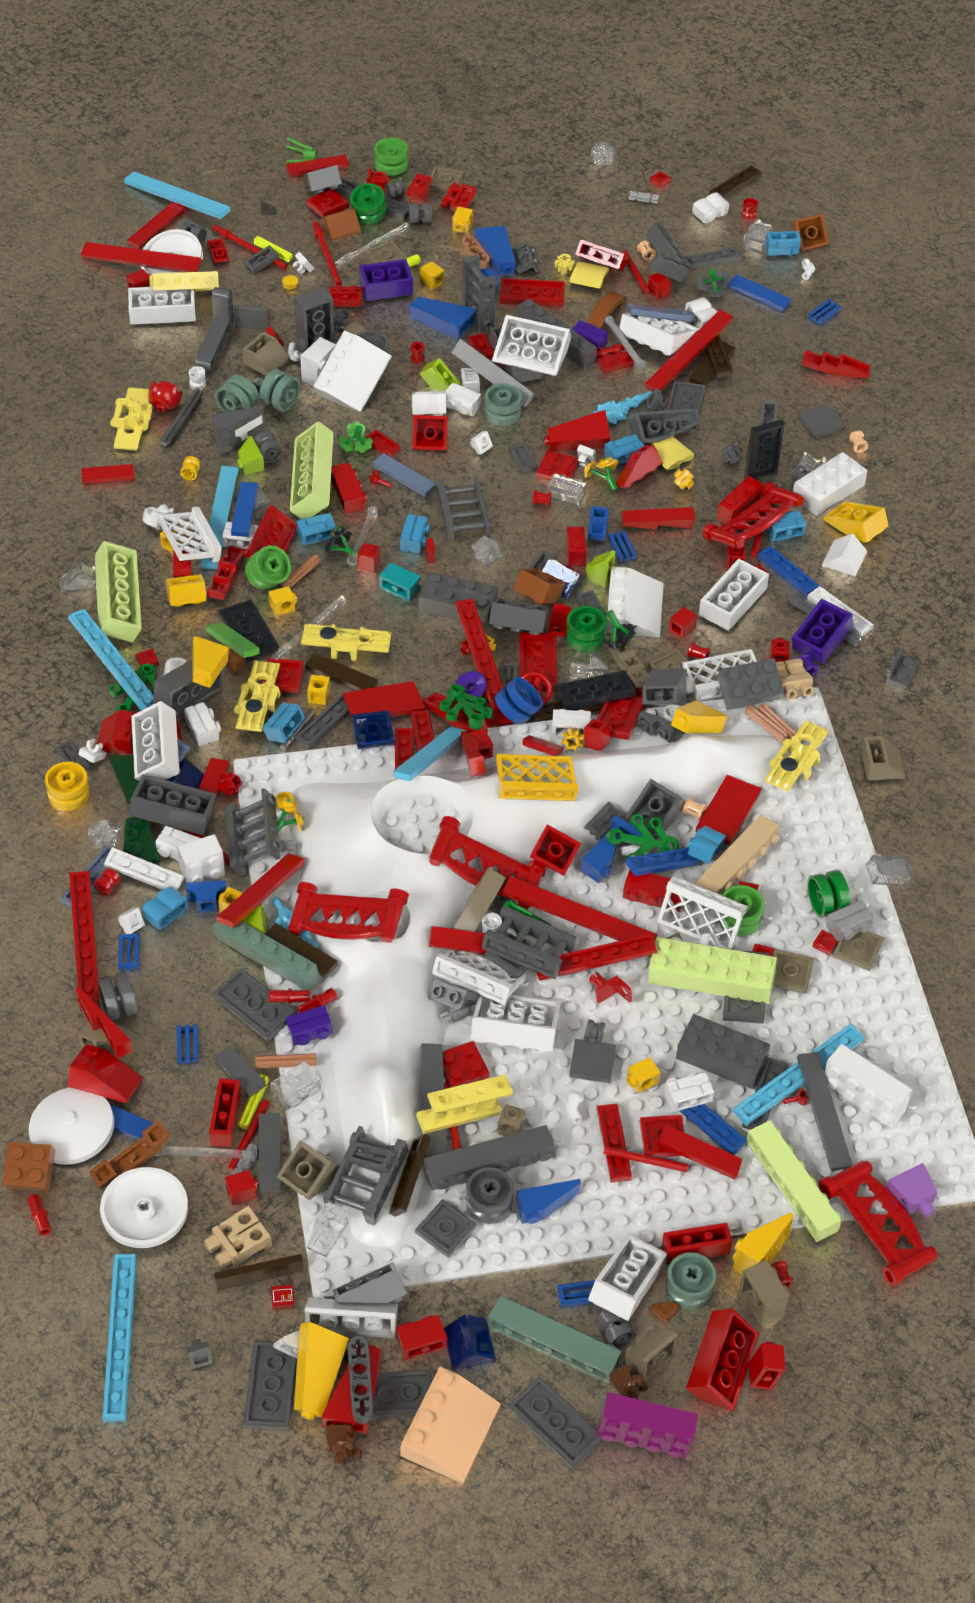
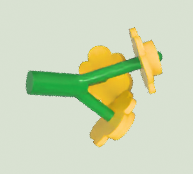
M611 457L599 460L596 467L603 469L606 475L594 470L595 460L585 466V479L589 478L593 473L606 479L612 492L618 489L611 476V469L617 468L618 460Z
M288 797L283 799L277 798V806L282 811L277 822L278 832L283 826L297 823L299 830L302 831L301 825H304V817H302L301 813H297V803ZM287 814H295L296 819L283 822Z

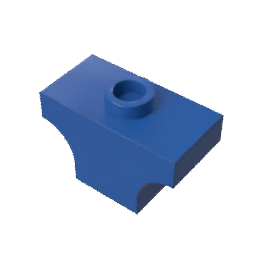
M591 507L587 539L605 541L609 508Z
M225 880L186 883L187 899L197 905L198 913L218 912V898L221 893L226 891Z

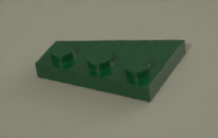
M109 755L110 764L114 769L126 803L130 804L131 797L139 783L135 779L134 755Z
M137 817L126 818L123 852L155 864L160 862V858L147 820Z

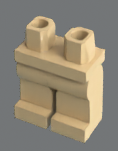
M801 658L787 660L785 664L783 661L776 662L784 689V694L780 699L787 698L788 700H793L800 695L806 697L813 695V677L804 669Z
M249 1206L225 1220L219 1226L217 1225L212 1228L213 1234L204 1240L205 1246L210 1253L221 1248L222 1252L215 1256V1260L221 1269L230 1264L235 1268L240 1265V1262L246 1261L262 1249L266 1251L272 1247L271 1236Z

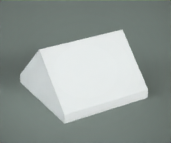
M852 533L833 541L822 566L856 576L867 554V550Z

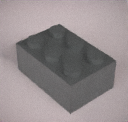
M496 598L492 602L489 624H493V627L498 629L510 627L512 631L522 632V630H528L530 634L540 635L547 628L550 606Z
M775 658L723 668L717 675L727 710L779 700L784 694Z

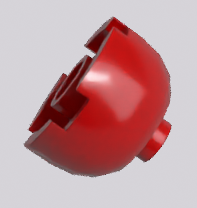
M161 381V383L151 382L148 391L150 403L159 412L175 409L183 395L182 391H177L176 385L166 381Z

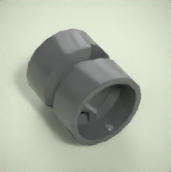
M424 202L421 205L409 203V223H419V221H422V223H432L431 202ZM420 210H424V216H420Z
M183 221L178 229L192 233L199 240L201 246L204 244L207 236L205 228L187 221Z
M262 431L254 437V441L265 463L275 462L281 457L282 450L272 432Z
M606 1309L596 1317V1322L601 1331L605 1333L604 1337L608 1344L620 1348L636 1336V1332L629 1321L618 1317Z

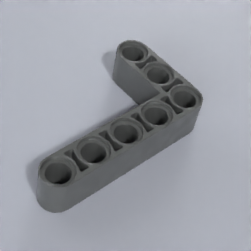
M656 222L646 234V237L658 253L649 265L655 272L683 282L693 268L665 227Z
M214 287L212 292L213 321L194 362V367H202L207 372L213 371L234 324L232 290Z

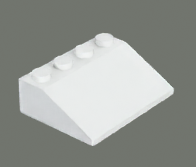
M624 313L622 314L619 329L625 338L635 339L639 344L649 345L653 350L663 351V354L672 356L700 328L683 321Z
M506 315L492 362L557 376L571 340L570 329Z
M344 331L313 388L318 396L361 413L390 361L391 355L361 337Z
M611 566L608 611H614L621 625H636L637 627L634 629L636 634L634 636L660 638L664 583L631 568ZM607 615L606 633L612 634L613 625Z
M479 994L472 1020L470 1040H476L480 1043H496L500 1046H517L521 1049L532 1048L541 1052H553L561 1001L511 994L508 1002L503 1005Z

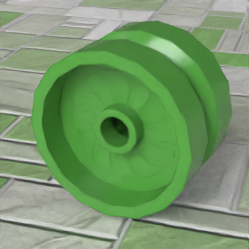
M384 138L375 144L374 156L377 171L387 172V176L400 175L408 168V146L406 142L398 138Z
M271 545L263 547L248 558L245 565V573L249 582L254 587L266 591L284 582L291 572V562L288 555L279 547Z
M737 885L730 887L722 896L748 906L746 913L743 915L737 936L752 935L761 925L764 911L763 897L756 889L749 886ZM730 916L724 918L729 928L735 926L737 919ZM718 920L721 928L724 929L721 921Z

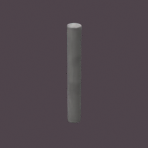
M310 708L307 711L302 723L289 739L280 745L281 750L286 751L295 740L294 737L303 730L316 713L314 709Z

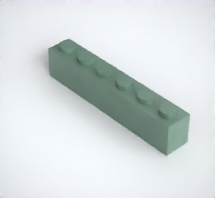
M217 921L212 925L218 940L303 990L310 991L321 978L316 964L242 921L234 928Z
M500 1295L488 1316V1328L608 1384L611 1381L609 1375L616 1371L620 1363L622 1351L618 1350L616 1346L602 1343L596 1337L585 1335L573 1326L563 1325L551 1316H544L538 1313L532 1307H524L512 1298H505Z

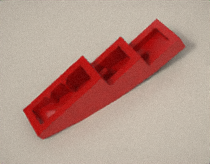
M805 350L801 365L817 371L850 378L868 379L871 365L842 353L838 358L826 352H823L820 356L808 350Z
M228 547L219 560L218 569L213 575V582L207 589V597L225 599L244 560L245 548Z

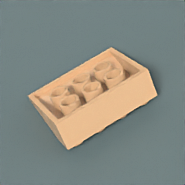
M439 1367L401 1443L400 1456L463 1484L501 1403L462 1376Z

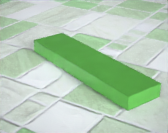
M223 622L206 626V632L243 658L259 654V647Z

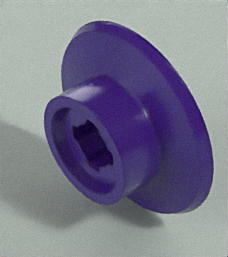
M469 671L462 674L455 684L462 685L467 694L480 697L485 691L486 679L477 671Z

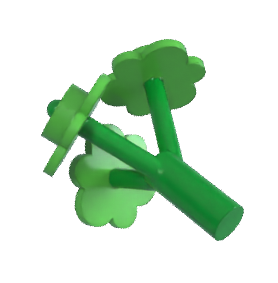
M359 421L347 425V435L351 436L350 439L346 436L338 437L339 446L346 453L354 451L353 440L356 441L355 450L360 453L370 449L373 443L371 438L364 437L363 432L366 427L360 424Z

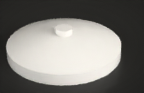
M174 229L164 231L153 237L143 248V250L201 257L203 260V249L199 240L192 233L185 230ZM141 266V269H144L151 276L157 273H184Z
M71 1087L59 1090L46 1097L36 1107L29 1122L31 1142L33 1144L52 1145L55 1149L54 1163L63 1165L80 1163L98 1154L107 1145L114 1130V1115L108 1101L103 1096Z
M142 1167L129 1170L116 1177L104 1191L100 1203L102 1223L108 1234L125 1246L133 1248L158 1246L174 1237L184 1225L188 1214L186 1191L175 1176L162 1169Z

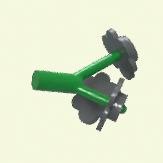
M714 269L709 271L710 277L701 274L696 279L698 283L697 289L707 292L709 297L714 298L724 294L725 289L723 287L725 288L727 283L731 281L728 271L718 270L716 272Z

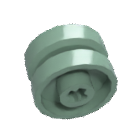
M273 369L262 382L259 393L260 400L281 412H286L294 405L298 398L300 381L298 378L287 375L280 369Z
M232 375L225 381V384L218 388L215 393V400L223 412L253 408L259 400V393L253 383L246 377Z
M502 383L488 388L485 393L486 419L498 426H508L516 423L521 417L522 394L520 390L513 385Z
M687 1252L673 1259L668 1268L666 1279V1293L669 1300L679 1304L683 1310L694 1311L705 1307L713 1296L716 1283V1270L713 1263L698 1253Z

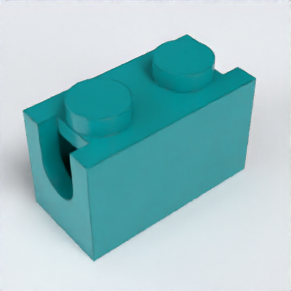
M390 563L379 575V587L410 602L421 589V585L418 584L421 576Z

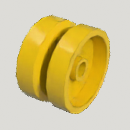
M70 761L55 764L48 769L45 775V785L48 800L53 807L63 811H73L87 803L90 797V789L84 767Z

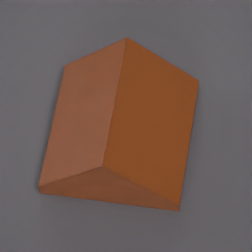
M355 209L335 213L320 219L321 225L331 240L361 233Z
M822 213L793 220L792 231H799L801 238L800 252L830 244Z

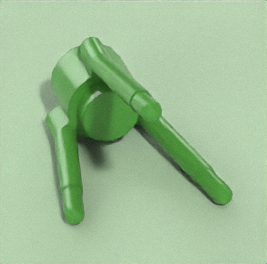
M287 137L288 141L305 148L300 149L287 145L286 148L302 152L303 158H305L287 160V163L317 158L318 151L313 149V147Z

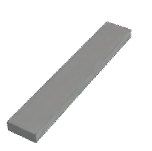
M459 339L451 353L494 385L502 383L518 388L522 394L521 405L527 407L535 393L463 339Z

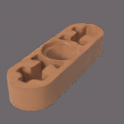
M470 235L464 236L462 238L463 250L468 256L478 254L481 259L480 269L488 268L490 266L489 255L475 237Z

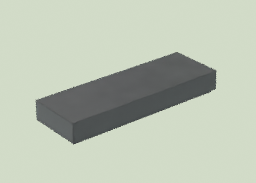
M229 1046L214 1057L217 1064L232 1079L240 1080L241 1089L249 1097L266 1086L263 1078L232 1046Z

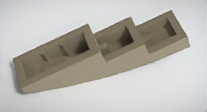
M624 642L622 646L615 649L609 648L608 644H606L621 671L625 670L632 685L636 689L643 687L649 674L644 670V663L636 656V649L629 642Z
M488 867L468 897L467 903L457 916L458 919L451 929L474 932L497 895L505 877Z

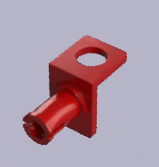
M554 603L548 627L549 634L566 636L567 616L571 612L570 606H566L563 603Z
M595 972V975L592 974L590 976L589 982L597 987L595 989L597 1003H601L617 992L626 1001L632 1002L631 988L617 975L608 981L599 972Z

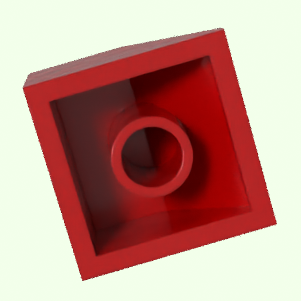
M414 415L412 449L447 450L448 416Z
M119 710L104 719L96 744L102 743V750L105 752L132 755L133 735L131 716L138 712Z
M547 824L534 845L530 858L565 876L581 843Z

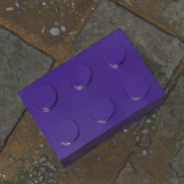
M407 259L359 265L360 284L366 301L413 295V278Z
M821 598L792 636V649L801 654L810 653L813 657L812 660L824 665L852 628L853 614Z

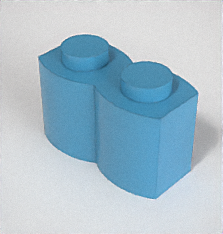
M707 826L698 829L694 838H691L687 845L689 849L688 855L710 864L722 848L726 835Z
M172 886L162 889L156 898L144 903L142 908L143 918L158 930H162L173 919L181 916L188 909V899Z

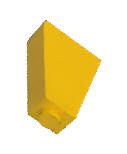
M194 636L192 646L193 682L210 688L228 662L229 647Z
M695 700L676 708L671 726L685 733H722L728 716Z

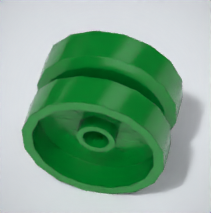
M367 183L357 186L350 195L352 209H355L358 222L366 225L375 224L385 217L387 212L386 202L381 187L376 184Z
M581 606L573 609L567 616L566 640L569 646L580 652H592L601 648L606 636L607 618L605 614L592 606Z
M835 869L827 871L825 875L819 873L808 878L807 890L809 900L818 917H827L828 914L851 905L849 888L840 870Z

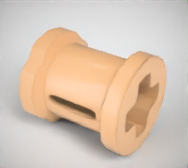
M644 240L637 246L638 252L642 253L645 261H651L655 258L656 251L651 248L649 241Z
M854 431L850 434L849 439L853 443L854 451L856 453L865 452L868 449V443L864 440V433L862 431Z
M689 797L683 806L682 813L693 815L700 821L707 809V805L694 802Z

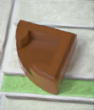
M657 1302L649 1307V1312L665 1324L680 1310V1305L675 1302Z

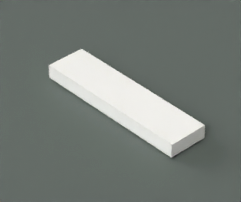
M821 586L808 594L807 599L815 605L822 598L853 614V626L850 630L860 637H863L873 629L874 624Z
M113 847L104 863V867L159 889H166L172 886L179 892L185 876Z

